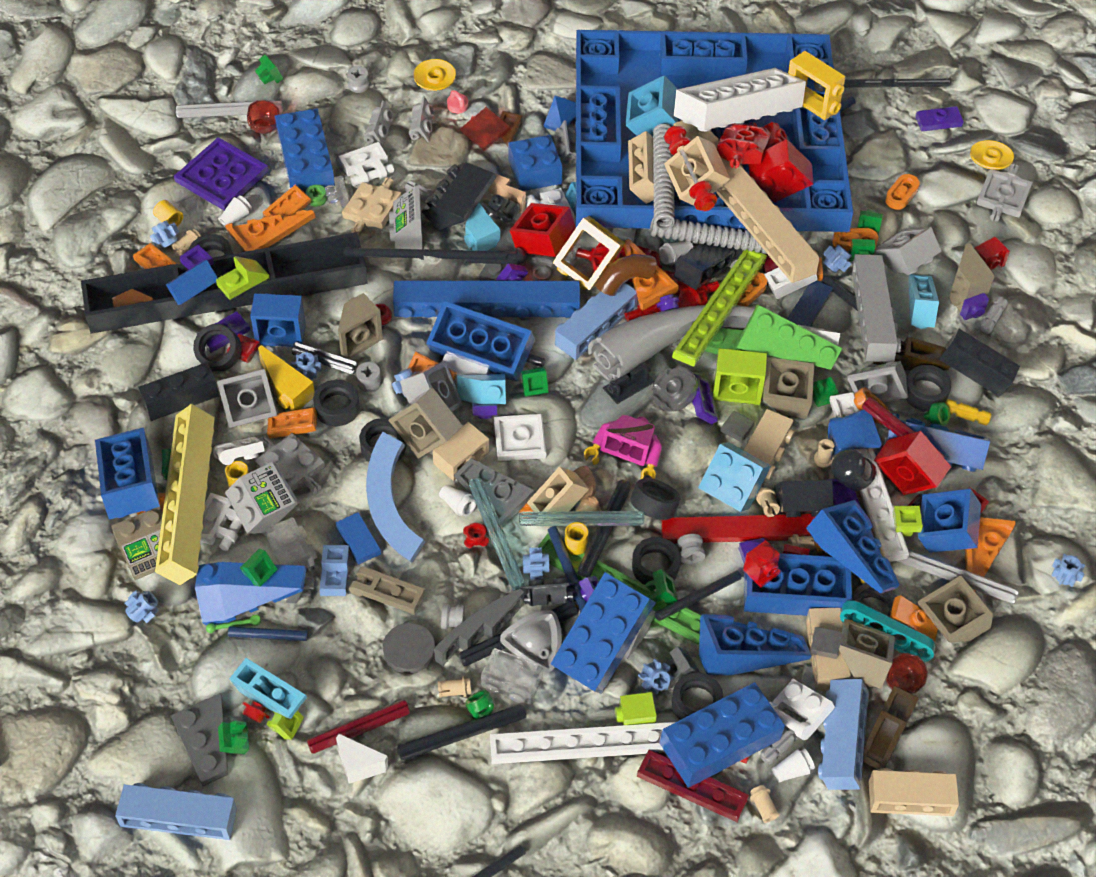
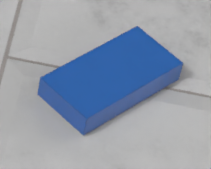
M203 260L167 283L166 286L177 304L181 305L215 283L217 276L208 261Z
M359 512L336 522L339 533L346 545H349V550L358 565L381 555L379 546Z

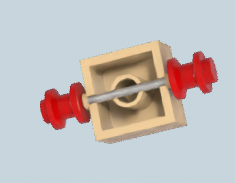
M672 126L664 134L665 142L670 144L669 151L674 155L664 163L681 200L694 205L699 211H709L717 202L714 192L730 180L728 172L713 143L700 136L690 141L689 138H686L687 132L684 127Z

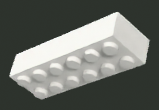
M777 68L678 89L676 90L674 116L682 119L686 124L698 127L700 131L707 132L716 127H727L733 123H744L745 120H757L766 115L774 116L783 111L791 112L793 109L803 106L806 81Z

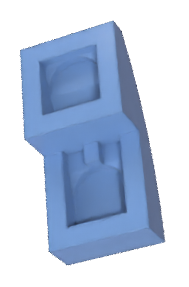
M323 545L320 596H346L349 545Z

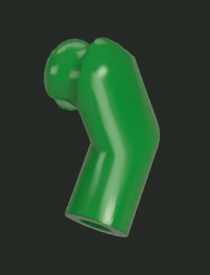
M171 449L162 450L161 475L165 480L168 478Z

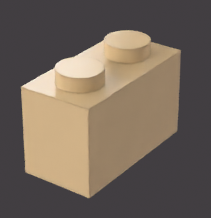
M467 422L447 442L433 450V463L455 481L454 474L470 458L480 461L489 453V438L471 423Z
M559 466L530 498L527 504L540 520L557 525L589 488L576 472Z

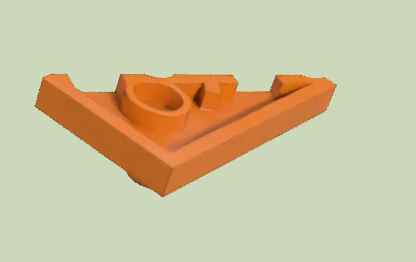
M313 210L296 211V215L282 217L279 214L263 217L260 220H247L248 224L233 226L232 223H229L225 227L240 248L246 252L268 248L316 217Z
M630 239L625 240L624 250L626 256L632 254L646 255ZM656 266L655 273L650 279L632 278L642 311L660 302L661 297L678 292V285L658 266Z
M980 517L978 548L965 549V570L985 577L1013 531L1015 521Z

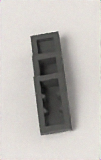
M519 589L493 601L459 624L434 648L435 661L444 666L459 648L465 650L476 645L484 635L488 638L498 635L524 605V591Z

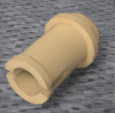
M195 229L188 230L184 237L172 244L174 250L177 248L176 253L181 256L189 250L191 243L201 235Z
M823 439L819 442L818 452L814 455V462L820 468H827L832 464V452L835 445L829 439Z
M769 488L760 489L756 495V500L758 504L762 505L765 515L773 517L772 509H774L776 514L779 513L780 507L775 500V492Z
M794 534L793 537L788 538V545L816 551L812 536L799 537L797 534Z
M462 676V679L439 680V698L457 695L466 697L467 694H471L470 678Z
M760 785L750 791V800L755 802L763 822L768 823L777 819L780 815L769 795L771 793L770 789H766L765 785Z

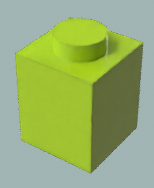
M652 692L620 696L619 706L615 707L616 722H621L622 726L656 723V711Z

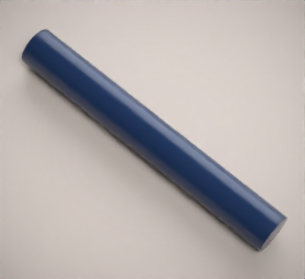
M229 626L228 637L307 641L308 631Z

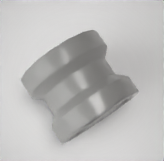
M354 66L348 70L349 89L356 93L365 92L369 88L367 69L362 66Z
M364 362L357 367L358 387L364 392L376 391L381 385L379 366L373 362Z
M687 534L678 539L677 544L681 550L680 559L682 563L696 564L705 559V551L701 548L703 540L700 535Z
M443 603L441 629L456 628L464 621V604L451 606L449 603Z

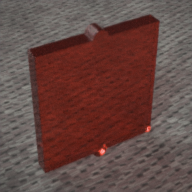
M487 107L476 116H472L471 120L460 128V131L483 151L493 143L498 142L499 138L510 130V126Z

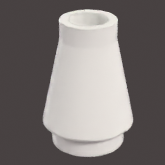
M239 195L237 198L234 197L218 219L223 226L229 223L233 224L249 215L252 207L244 197Z
M686 241L665 243L659 249V258L663 264L673 265L681 255L683 256L693 248L691 242Z
M445 485L440 491L439 496L445 500L458 516L463 515L467 517L474 511L476 500L472 494L453 488L450 485Z
M797 749L777 766L773 767L772 771L776 780L780 783L784 780L808 775L811 770L815 769V766L806 749L801 751Z

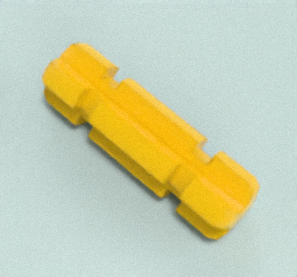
M951 399L946 400L945 403L949 407L950 414L955 413L956 416L973 422L976 420L979 424L985 426L989 424L991 419L990 412L984 410L981 412L978 411V408L963 403L957 404V401Z

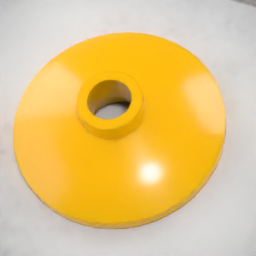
M440 59L423 61L414 70L415 82L426 90L437 91L445 89L452 85L456 78L454 67L449 62Z
M979 141L970 150L972 160L976 164L988 169L1007 168L1014 160L1012 150L1005 144L997 141Z

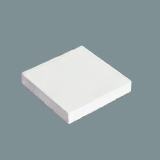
M542 414L494 417L497 461L546 458Z

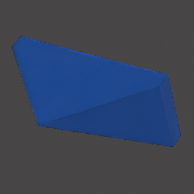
M555 95L544 127L556 131L564 120H566L567 127H569L576 118V102Z

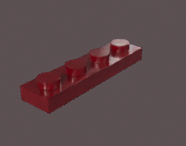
M648 750L637 771L638 778L737 823L749 799L748 794L711 777L688 788L671 760L651 750Z

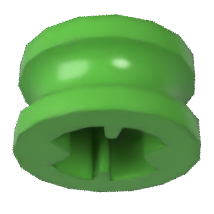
M312 185L307 188L306 195L311 199L309 205L319 207L326 203V190L323 186Z

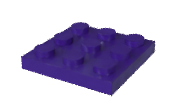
M217 137L174 175L176 183L225 211L234 197L237 198L239 195L245 194L269 170L268 165Z

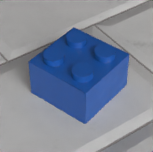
M551 135L508 143V161L519 190L528 191L562 184V163Z
M254 294L250 317L254 338L260 342V345L292 347L294 342H304L306 322L302 296Z
M971 489L922 494L921 519L923 527L922 531L918 533V538L929 553L978 548L981 504Z

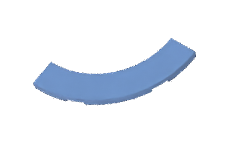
M382 432L375 444L368 465L366 478L368 505L376 527L384 539L398 554L412 563L425 544V541L409 529L400 517L392 489V475L394 474L399 455L405 445L403 442Z

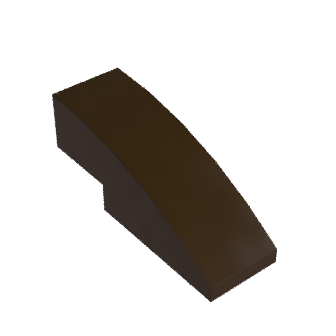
M909 336L906 337L905 341H901L900 352L895 355L894 362L900 361L904 370L911 371L913 368L921 365H933L943 371L950 369L949 365L939 360L945 347ZM873 361V364H876V365H882V364L888 363V362H874V361Z
M896 686L893 687L864 746L863 762L877 769L886 767L920 699L919 697Z

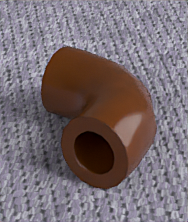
M639 254L619 258L604 270L595 286L604 294L616 296L619 288L627 280L635 277L650 279L656 270V259L653 256Z

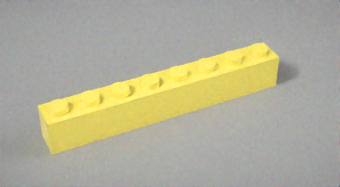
M193 404L179 412L175 418L155 569L156 573L179 585L193 578L199 569L198 558L201 549L200 540L203 530V514L206 507L205 496L208 489L207 479L210 470L209 461L212 452V436L214 434L215 417Z

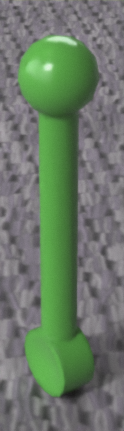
M252 615L250 619L217 625L209 623L206 626V631L214 633L218 629L247 624L258 626L261 623L259 615Z

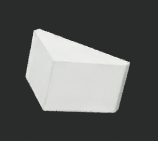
M338 734L336 738L338 751L349 784L385 773L388 770L387 755Z

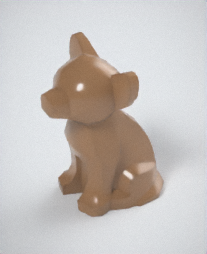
M581 466L573 472H576L589 490L579 500L580 504L576 509L577 516L586 515L588 517L597 514L602 518L603 513L599 502L594 497L596 482L592 471L587 466Z

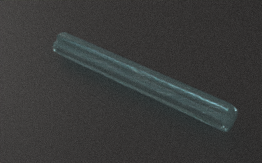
M480 477L469 481L470 490L510 586L514 591L519 590L520 587L525 586L524 578L484 483Z
M558 511L521 512L519 514L520 526H568L573 522H580L585 526H640L644 524L645 520L644 512Z

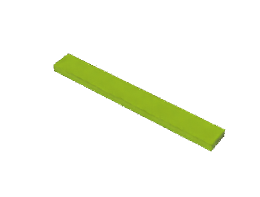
M748 249L743 251L674 350L672 358L693 367L696 365L764 265L767 255L757 253L754 250L751 252Z

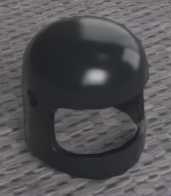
M854 449L840 451L835 455L831 464L833 476L851 491H860L868 487L875 479L877 473L876 466L872 461ZM865 460L871 466V474L867 480L862 478L866 465Z

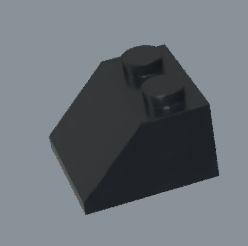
M832 480L782 481L774 485L776 501L780 507L779 513H786V518L801 517V513L811 512V517H816L822 509L833 506Z

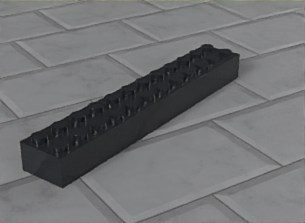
M358 232L212 257L214 264L211 265V268L217 278L236 269L235 256L256 260L269 274L268 279L230 300L215 282L183 304L178 305L166 284L188 271L182 263L82 280L81 288L85 317L90 333L93 334L253 304L254 294L304 296L368 284L364 257H343L344 247L361 248ZM134 289L155 300L114 307L112 298Z

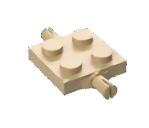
M386 177L381 186L364 182L360 184L342 211L344 219L352 220L356 223L351 229L352 233L358 232L359 235L366 226L384 228L389 220V211H393V202L402 196L401 192L390 190L394 183L391 178L388 179Z

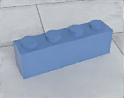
M623 283L616 296H610L602 292L592 296L586 305L580 310L577 309L572 314L571 318L565 323L558 325L555 330V346L577 360L588 350V345L591 341L612 329L625 317L624 314L626 312H630L637 307L638 298L635 289Z
M862 679L830 680V690L826 691L825 697L832 701L835 708L823 721L826 732L825 738L821 740L823 763L819 764L818 773L819 778L824 781L828 790L861 789L869 691Z
M134 783L133 785L124 784L115 816L120 827L230 840L237 807L234 798L224 793L207 795L198 790L183 792L176 791V789L167 786L159 789L151 788L142 783Z

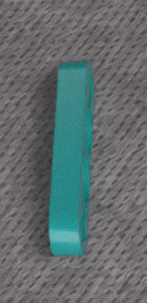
M847 601L843 604L840 613L842 623L844 619H848L871 628L873 627L870 626V623H880L883 626L882 628L873 629L890 635L901 634L906 637L905 640L895 639V650L920 662H927L933 659L936 646L930 637L860 602Z

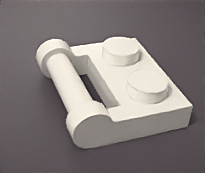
M253 436L216 445L212 453L220 462L230 465L238 457L243 456L244 459L258 457V453L264 451V446L261 440Z
M795 679L789 682L773 702H769L784 725L793 730L796 736L802 740L808 739L835 708L832 701ZM787 708L806 721L799 722L782 710Z

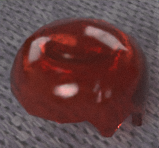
M256 100L248 107V126L257 133H272L276 129L275 115H279V108L273 102Z
M902 653L892 660V665L885 679L887 686L891 690L896 686L911 694L918 692L927 681L928 670L926 663L917 655Z

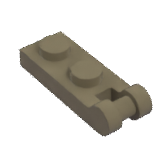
M366 567L359 568L356 574V581H353L349 587V591L353 595L365 596L414 615L425 595V588ZM366 582H372L370 586L366 585Z

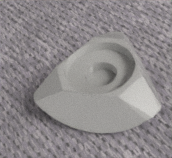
M541 610L532 613L507 628L501 634L500 641L506 648L528 664L549 673L555 668L550 663L561 647L562 642L558 617L551 610Z

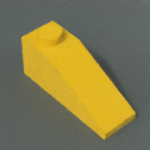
M264 346L258 347L263 369H265L278 404L284 409L288 408L290 411L300 410L313 399L315 393L313 381Z

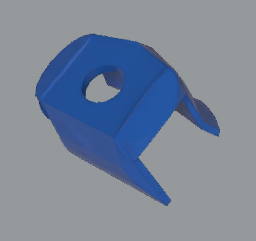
M865 410L843 418L834 417L829 420L828 439L835 445L833 448L834 457L844 449L880 448L882 446L873 417Z

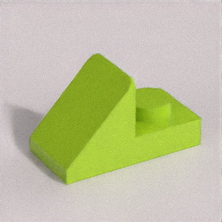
M235 256L236 269L217 278L216 283L230 300L269 278V274L256 260Z

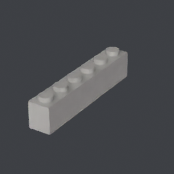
M855 254L852 277L865 361L894 362L896 353L900 352L901 340L897 338L898 324L894 323L895 308H891L893 295L889 293L890 279H886L888 267L884 265L882 255Z

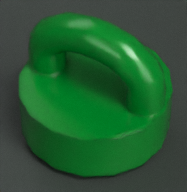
M936 402L931 405L930 411L926 412L923 417L926 420H930L932 424L946 426L950 419V410L946 403Z
M487 690L474 693L465 702L468 711L475 719L491 714L494 709L493 698ZM487 708L484 712L479 713V711Z

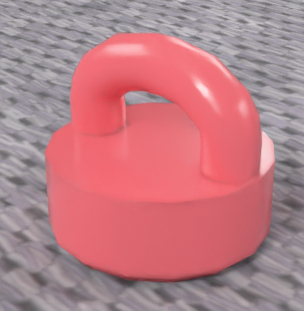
M452 90L447 99L449 111L456 114L465 112L468 109V98L464 94Z

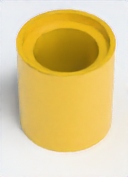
M162 200L154 207L153 214L161 222L167 220L168 224L175 223L178 227L183 221V213L168 200Z
M234 461L226 466L225 473L229 488L240 478L238 476L242 477L249 473L248 467L244 462Z
M573 522L565 529V548L572 555L584 553L587 549L588 529L580 522Z

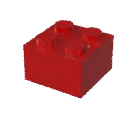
M787 139L764 150L761 164H749L750 177L755 180L759 188L774 202L813 185L812 163Z
M530 203L510 229L515 248L519 247L528 254L556 257L575 231L576 226L570 207Z
M921 431L887 440L874 459L876 464L903 495L938 487L951 468L944 459V456L938 452L927 436Z

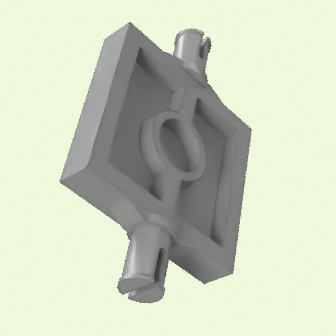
M1011 164L1008 173L993 169L989 170L977 205L993 210L990 216L992 221L995 215V222L999 221L1001 213L1018 218L1021 215L1033 182L1017 176L1019 170L1017 164L1014 170L1015 164Z
M293 433L276 444L272 443L266 436L260 439L263 442L264 449L267 451L254 460L256 468L276 462L292 492L303 486L309 488L313 494L321 490V485L313 480V478L325 468L324 461Z

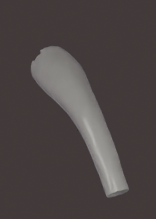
M706 305L661 311L624 322L606 331L588 345L589 355L593 353L597 360L594 367L607 380L612 378L617 380L630 373L639 364L646 362L662 349L684 337ZM736 305L721 328H745L755 308Z

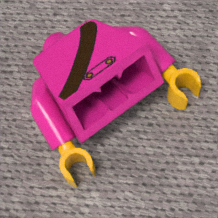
M622 415L617 420L604 423L600 427L592 442L594 444L593 447L585 449L584 457L585 461H587L589 456L595 455L592 463L593 465L598 464L600 460L598 451L601 448L600 451L641 466L646 464L647 468L642 470L640 479H643L646 475L655 479L656 472L654 467L658 465L662 446L658 436L654 434L655 426L650 424L645 417L633 418L628 415Z

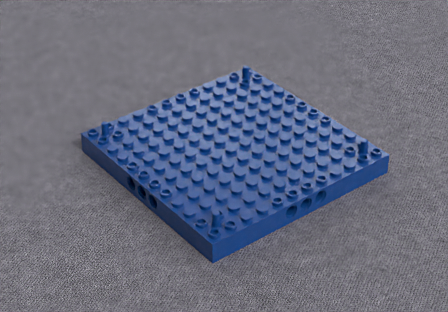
M576 30V227H578L583 218L590 216L605 228L650 229L651 221L654 218V200L645 204L630 190L628 141L636 137L626 126L629 92L664 75L677 89H682L772 68L788 73L790 60L804 51L834 69L830 35ZM808 77L806 87L824 97L825 91H817L814 88V80ZM802 106L793 109L791 112L783 111L774 116L766 115L757 120L750 119L745 120L744 123H738L748 125L752 122V125L756 123L757 127H763L771 122L779 124L780 128L785 131L787 140L812 163L813 185L777 202L771 200L780 209L783 216L792 223L796 231H850L853 206L840 110L837 114L823 120ZM726 127L712 128L711 132L720 140ZM741 164L749 175V164ZM674 187V219H679L680 222L685 220L687 223L692 221L694 224L698 222L701 225L705 223L708 226L714 225L715 228L717 226H721L722 229L728 227V230L730 228L747 230L716 192L714 194L717 197V202L714 207L709 211H699L694 205L681 200Z

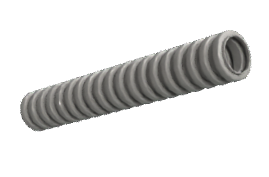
M659 124L653 129L654 225L661 230L670 229L675 223L674 185L664 165L665 162L674 156L669 151L670 144H667L664 140V134L671 127L668 124Z
M654 218L651 221L650 233L653 237L656 235L659 238L665 236L666 239L672 237L673 240L679 238L680 241L686 239V242L693 240V243L700 241V244L706 242L707 245L713 243L714 246L720 244L721 247L741 248V250L748 249L750 252L755 250L757 253L761 251L763 254H766L765 250L748 230L742 232L741 229L735 231V228H730V230H728V227L722 229L721 226L715 228L714 225L708 226L705 223L701 225L698 222L694 224L692 221L687 223L685 220L680 222L679 219H675V223L670 229L661 230L654 225Z

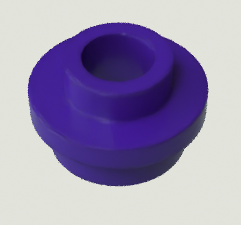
M673 294L661 297L660 302L656 305L661 311L679 308L678 302L680 300L679 297L674 298Z

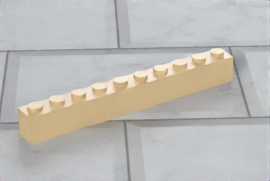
M683 120L674 123V126L685 128L687 132L686 138H689L690 141L700 136L713 143L717 149L720 140L711 131H700L698 127L686 124ZM721 158L730 180L715 191L791 283L815 275L819 263L818 253L808 245L805 238L783 216L780 209L771 202L767 194L759 188L755 180L747 174L741 164L736 169L735 165L731 168L730 161Z

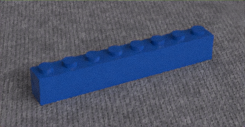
M394 281V317H438L443 302L446 301L496 318H571L577 309L580 310L579 281Z

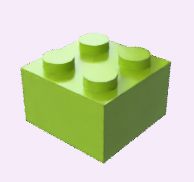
M719 348L714 376V400L760 405L766 375L767 353Z

